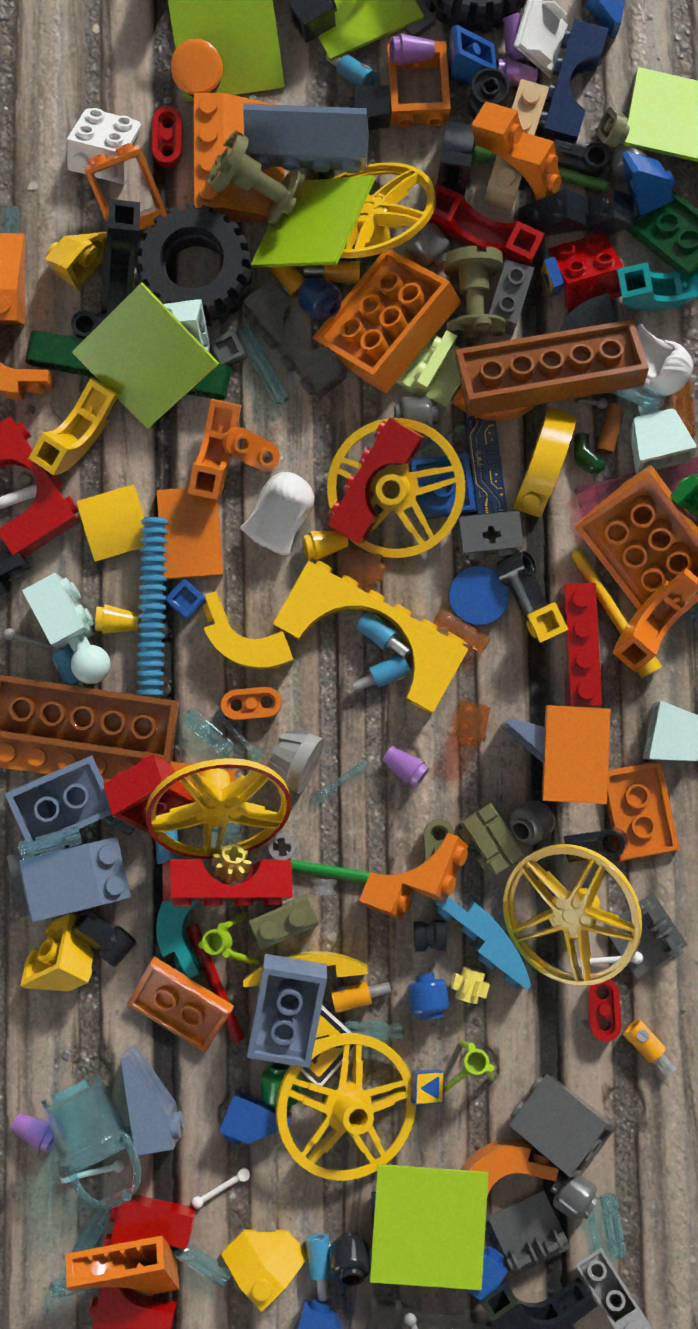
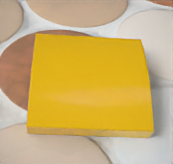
M135 484L77 501L81 520L95 562L143 547V543L140 540L144 538V534L141 533V529L144 528V524H141V519H144V511Z

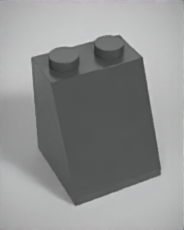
M548 1074L544 1078L540 1076L532 1084L529 1090L532 1094L525 1103L523 1101L520 1102L511 1114L513 1120L509 1126L569 1177L582 1176L617 1126L553 1076Z

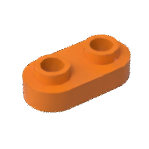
M233 427L223 437L222 443L226 453L263 472L270 471L279 462L278 448L273 443L247 429ZM243 438L244 446L239 449L237 443ZM265 452H268L269 458L263 462L262 456Z
M271 687L230 690L221 700V709L224 715L236 721L270 718L275 716L282 707L280 694ZM265 697H269L273 701L270 708H263L261 705ZM235 700L242 702V708L239 711H234L231 707L232 702Z

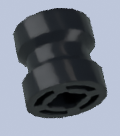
M435 920L433 923L427 924L424 921H414L415 952H425L428 946L436 951H446L445 920Z

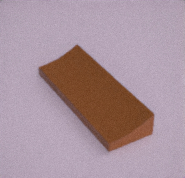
M633 319L461 348L455 351L467 417L644 386L649 371Z
M0 675L1 738L137 758H145L154 754L166 762L173 761L179 701Z

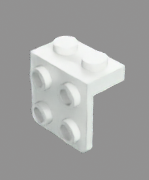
M86 109L67 138L68 170L86 175L83 167L89 165L88 159L99 154H104L105 158L117 154L115 150L117 147L131 142L133 144L141 130V123L128 116L106 113L101 109ZM128 160L97 172L94 175L97 178L124 184L128 175Z

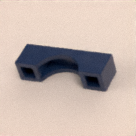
M575 19L572 30H565L560 48L566 51L564 58H557L553 75L558 76L556 85L550 83L545 102L551 104L548 112L542 111L537 128L543 130L541 138L553 141L555 136L577 141L586 109L580 106L574 99L570 90V82L579 74L596 71L609 28Z

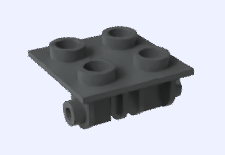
M654 893L639 901L642 915V934L636 952H640L643 955V961L640 964L633 962L628 964L636 979L669 957L676 958L683 953L682 948L688 945ZM629 908L620 914L619 918L632 923ZM607 924L604 925V927L616 929L618 932L631 935L630 931L622 930ZM609 936L622 956L629 941Z
M543 1189L487 1216L515 1276L571 1248Z

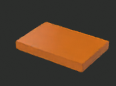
M189 488L157 490L158 517L168 520V525H165V529L168 530L165 539H168V543L164 547L167 548V553L164 554V558H167V563H164L167 572H164V577L167 580L224 576L218 500L188 494Z
M546 706L542 801L607 804L611 709Z
M662 761L608 770L607 809L611 828L623 830L628 838V846L617 857L618 862L680 851ZM613 835L615 849L619 850L621 846L620 839Z
M155 956L127 1002V1005L204 1053L208 1050L234 1007Z

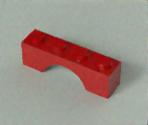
M438 183L435 184L436 206L428 223L434 222L445 235L466 245L477 246V250L481 252H486V246L499 249L503 253V262L507 259L531 266L545 233L519 221L502 223L489 219L474 210L462 194Z
M389 418L387 422L383 420L374 434L377 440L371 449L366 448L359 460V464L362 465L356 476L352 474L343 488L346 494L341 502L337 500L328 514L331 517L328 526L358 544L365 542L379 518L370 499V488L374 477L381 469L394 463L410 464L426 438L394 418Z
M596 583L565 584L559 589L560 612L568 628L565 631L567 653L564 677L565 706L598 707L602 705Z
M170 859L163 863V902H173V907H190L192 902L204 901V907L223 906V901H234L235 907L253 906V901H264V906L275 907L282 906V901L293 898L291 860H260L252 864L248 876L237 885L224 884L214 879L207 872L201 859Z

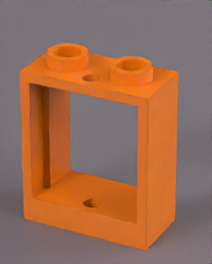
M434 41L435 53L433 59L404 65L391 62L389 54L390 44H387L388 85H390L391 126L398 125L402 128L411 127L414 124L439 126L449 121L451 107L446 41ZM439 68L441 102L398 103L396 70Z
M132 142L115 149L117 154L105 158L104 154H99L87 160L89 165L83 168L105 221L108 206L94 174L135 157L155 205L140 211L139 231L147 226L155 225L153 219L159 214H162L163 217L167 216L145 156L139 145L133 147Z

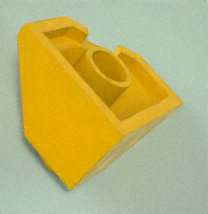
M106 232L63 236L59 242L53 243L48 249L45 258L48 266L54 273L78 291L102 263Z
M68 913L49 924L44 932L48 935L46 940L41 944L39 950L33 948L26 958L21 987L25 989L69 992L89 982L92 975L91 967L94 954L89 943L72 931V926L77 918L75 914Z
M244 1229L221 1251V1255L239 1288L261 1312L286 1289L308 1258L305 1248L288 1230L256 1232V1230Z

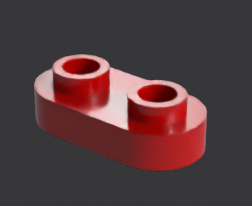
M172 106L160 107L155 111L152 119L153 156L160 166L167 168L176 166L181 161L183 155V121L180 112ZM166 123L173 124L171 128L164 127ZM166 151L173 152L171 156L163 155Z
M609 979L599 984L588 985L586 991L589 1029L597 1039L605 1042L617 1038L622 1028L619 989ZM600 987H605L607 990L606 995L599 998L597 990ZM608 1019V1027L601 1029L599 1027L600 1020Z

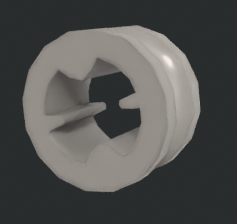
M280 833L271 838L268 850L274 859L288 860L295 853L296 843L289 834ZM285 838V843L291 845L290 852L286 850L287 855L281 856L279 850H274V843H279L277 839Z

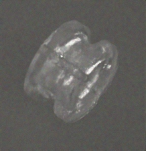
M310 878L313 888L309 889V894L336 896L337 891L333 888L337 884L336 879Z

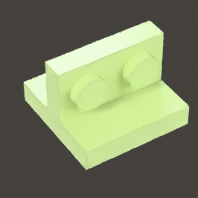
M446 330L442 338L434 335L396 383L419 396L429 397L431 403L446 410L461 384L455 359V351L460 349L455 346L457 336Z

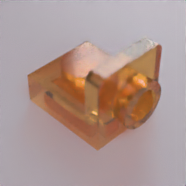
M348 547L339 577L342 578L343 575H346L360 584L373 588L375 580L381 582L386 564L381 563L383 555L377 553L375 556Z
M460 701L453 732L454 737L460 738V744L477 747V742H485V732L491 706Z

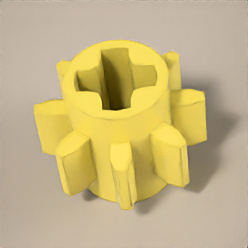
M237 844L226 847L221 845L219 854H214L211 865L216 867L214 876H219L226 883L236 880L243 881L244 873H249L251 861L246 860L248 851H244Z
M463 967L461 974L454 972L450 987L457 990L455 998L472 1004H477L479 997L486 999L490 984L484 981L485 973L468 967Z

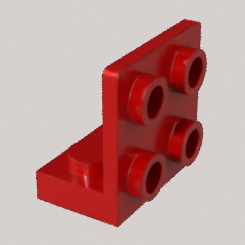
M604 233L590 235L586 238L549 248V256L556 258L565 282L564 305L568 312L573 311L581 303L609 293L610 299L622 296L617 269L624 268V265Z

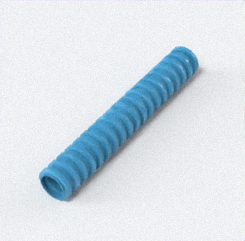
M144 517V519H141V524H144V528L141 529L144 538L140 540L143 543V547L140 548V552L143 553V557H140V562H143V566L140 567L143 576L139 577V580L142 581V585L139 586V590H142V595H139V600H142L139 609H142L141 614H138V618L141 619V623L138 624V628H141V633H138L141 642L137 644L140 647V652H137V656L140 657V661L137 662V666H140V671H137L140 680L136 681V685H139V690H136V694L160 697V695H163L160 686L164 685V682L161 681V676H164V672H161V667H164L161 657H164V653L161 652L162 648L165 647V644L162 643V638H165V634H162V629H165V624H162V620L166 617L163 615V610H166V606L163 605V601L166 600V596H163L166 586H163V582L167 581V578L164 577V572H167V568L164 567V563H167V558H164L167 548L164 547L168 543V539H165V535L168 534V530L165 529V525H168V520L161 517Z

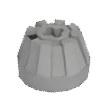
M285 731L279 737L280 743L278 746H274L272 751L274 755L268 761L267 767L281 776L289 790L300 794L307 786L319 763L325 739L310 732Z

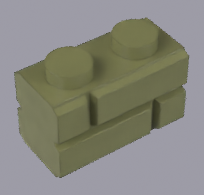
M490 802L458 822L462 827L458 831L459 835L468 846L474 845L479 853L475 859L484 872L490 870L492 874L496 875L526 855Z
M308 894L286 902L282 906L270 909L266 913L256 915L249 920L261 950L319 925L318 917Z

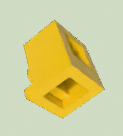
M556 602L527 614L529 619L526 622L527 628L533 638L537 637L540 643L568 630Z

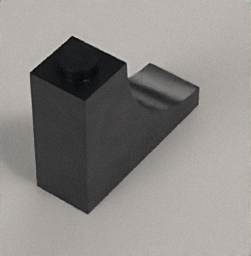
M447 121L437 183L465 196L472 161L474 135L471 124L467 121Z

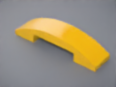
M311 951L282 956L324 963L327 966L336 965L337 977L368 974L366 963L339 953ZM262 965L244 978L243 987L259 986Z

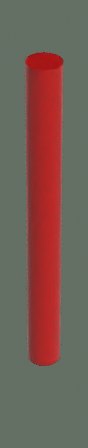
M198 924L187 927V933L211 991L229 1002L210 954L205 952L204 949L199 948V943L202 942L203 936ZM232 1009L225 1021V1025L232 1042L236 1043L243 1040L244 1036Z

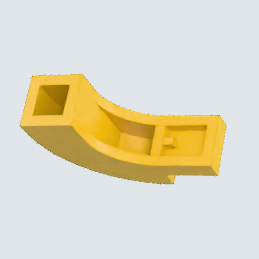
M90 379L66 420L55 430L42 432L28 459L52 475H58L70 469L87 453L109 421L106 418L119 395L96 379Z
M548 407L513 509L539 518L542 517L567 454L577 416Z
M214 591L205 595L207 603L202 605L208 622L214 620L215 624L204 627V630L211 643L224 657L237 665L255 670L276 669L294 662L283 631L261 639L245 638L231 628L218 593Z

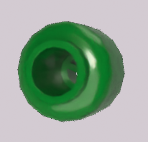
M272 1062L263 1071L261 1076L262 1099L267 1105L273 1106L274 1110H276V1099L281 1081L290 1067L288 1064ZM301 1072L298 1074L296 1079L302 1080ZM292 1085V1090L302 1093L301 1086ZM289 1096L287 1110L291 1109V1106L298 1103L299 1100Z

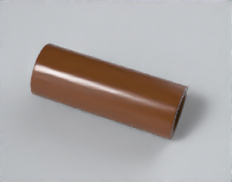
M609 403L607 405L596 451L608 455L614 454L625 411L624 406L616 403Z

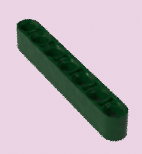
M31 331L25 358L26 363L39 368L96 378L72 353L84 339L43 331ZM219 363L187 395L226 400L232 369Z

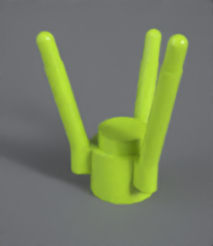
M246 912L233 917L225 923H220L217 929L207 931L202 938V942L199 943V948L204 949L210 955L222 954L225 958H233L249 964L259 965L258 959L231 950L233 942L228 929L247 917Z
M460 1040L459 1045L467 1050L461 1061L462 1070L444 1085V1092L453 1088L467 1075L477 1077L486 1072L489 1080L493 1081L495 1079L494 1066L489 1064L487 1054L481 1049H476L474 1043Z

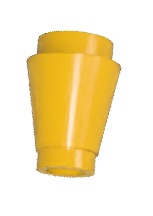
M309 531L308 535L302 536L305 556L307 559L314 558L317 561L344 548H348V538L338 531Z
M104 604V607L97 606L95 631H102V634L138 631L139 613H133L132 611Z

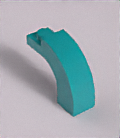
M648 262L617 269L623 304L627 308L639 311L667 310L683 307L686 302L698 300V273L687 281L676 271L668 273L651 272Z
M162 901L156 924L157 941L161 954L164 957L174 951L176 957L173 960L177 970L182 974L185 973L188 978H192L202 971V967L187 939L185 926L188 914L201 901L192 902L190 907H173V902Z

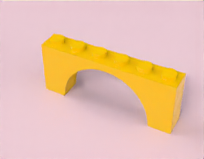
M308 560L274 620V628L301 641L313 625L336 612L364 610L384 617L397 627L404 636L409 649H411L413 678L405 700L433 714L468 651V648L463 646L465 641L451 633L448 636L437 631L438 626L426 619H422L419 622L410 617L412 612L399 604H396L395 607L390 606L384 602L385 597L370 589L367 593L359 589V583L346 575L339 578L331 573L333 569L327 564L318 560L314 564Z

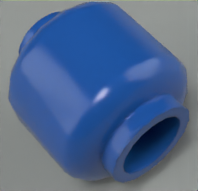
M434 973L416 976V982L409 984L407 987L410 1012L415 1016H419V1021L444 1017L443 1012L447 1011L450 1006L447 985L444 980L435 979Z

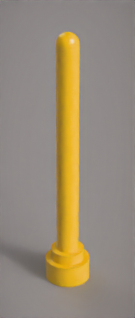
M575 550L572 553L573 561L587 583H596V597L621 635L628 624L583 552ZM655 656L639 669L637 673L642 679L661 668L662 665Z

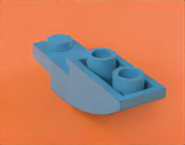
M449 897L446 903L434 899V902L439 906L436 912L449 922L455 918L462 923L463 927L460 930L474 941L478 937L481 938L475 947L480 953V956L477 958L491 970L497 966L505 972L502 978L514 988L518 989L520 985L527 990L530 988L531 982L518 951L501 926L473 900L464 909Z

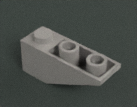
M599 1248L575 1265L614 1329H653L602 1248Z

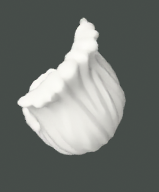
M639 324L636 330L649 366L645 384L641 388L659 396H669L679 392L686 385L693 372L694 365L690 354L680 344L658 339L648 332L643 324Z
M291 472L277 473L264 485L253 513L240 526V529L260 546L267 547L269 550L280 555H289L295 534L304 524L313 508L314 494L310 485L297 474Z

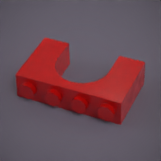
M10 416L0 422V469L8 466H20L30 470L35 477L37 491L29 509L0 528V536L12 555L21 553L26 557L78 524L80 520L76 513L79 512V509L70 496L65 498L61 493L60 488L63 487V484L57 475H52L28 459L33 450L28 439L32 436L23 422L17 424Z
M124 1192L120 1201H114L110 1221L115 1223L112 1234L107 1233L104 1246L163 1236L169 1246L187 1249L197 1209L187 1205ZM101 1287L99 1297H93L89 1317L94 1318L92 1329H171L177 1302L142 1295L129 1288Z

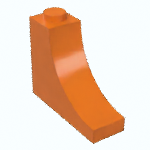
M163 1236L66 1253V1288L69 1291L88 1288L120 1287L139 1290L148 1296L179 1290L177 1256Z

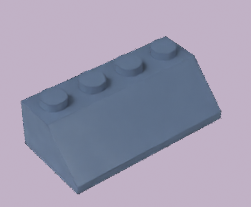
M244 104V135L249 138L245 154L261 163V170H267L270 167H282L288 171H291L293 168H311L317 172H327L330 169L343 170L346 173H358L360 170L367 171L369 141L367 108Z

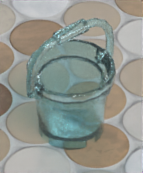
M99 1073L93 1076L95 1085L91 1086L89 1080H83L52 1095L53 1105H50L48 1099L41 1101V1104L46 1114L59 1157L56 1161V1166L60 1178L69 1177L76 1193L87 1205L96 1209L110 1210L129 1202L132 1195L137 1192L141 1182V1165L133 1145L131 1126L125 1124ZM126 1148L133 1167L131 1186L128 1189L125 1188L111 1194L100 1201L92 1198L84 1190L76 1173Z

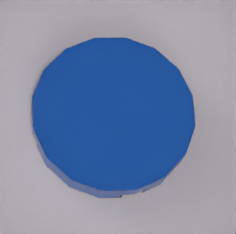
M472 566L461 571L452 581L448 593L454 615L463 623L473 626H483L496 621L506 610L509 600L508 586L501 582L494 569L485 566Z

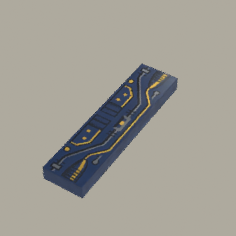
M463 411L477 508L476 514L508 512L496 421L474 416L467 417V413Z

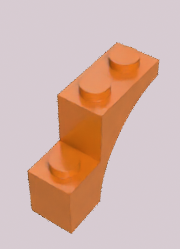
M486 101L471 124L476 146L491 151L511 164L526 179L533 190L536 201L556 193L561 185V176L559 175L558 156H556L554 141L522 132L517 110Z
M447 833L438 850L420 866L394 875L370 872L359 901L372 910L402 920L404 913L410 909L413 892L446 903L448 896L453 893L456 887L458 870L467 859L468 845L459 836Z

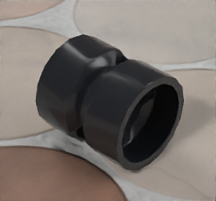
M488 67L481 69L475 74L468 100L469 114L473 119L476 118L486 101L506 107L510 83L503 71Z

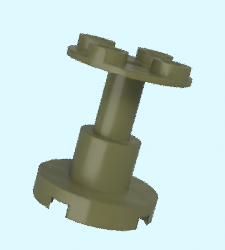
M235 130L223 145L227 148L222 155H217L207 179L208 186L219 193L227 187L229 182H232L246 192L252 187L271 199L266 221L275 226L283 213L288 215L294 208L296 198L293 195L302 185L305 173L297 168H293L281 183L261 171V163L245 154L249 138Z
M477 246L461 247L446 254L447 260L443 259L444 273L449 277L459 279V293L466 297V315L449 321L446 330L461 336L463 342H476L479 340V336L504 335L506 320L497 315L484 313V295L489 293V277L502 270L503 253L497 248L486 246V252H477Z

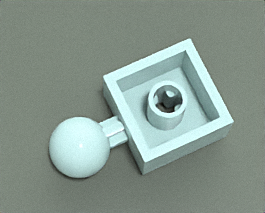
M53 573L22 590L50 644L60 650L68 647L72 648L74 652L71 659L73 675L79 681L86 684H95L105 679L110 671V658L104 649L96 645H90L87 639L95 634L91 627L95 624V621L87 608L84 609L79 604L78 599L81 598V595L73 582L70 583L67 577L63 579L58 574Z

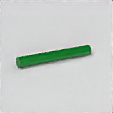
M288 859L292 861V872L364 884H366L370 872Z

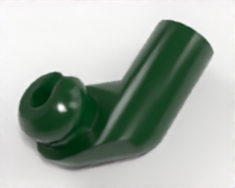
M575 434V463L587 473H601L605 468V461L589 450V434Z

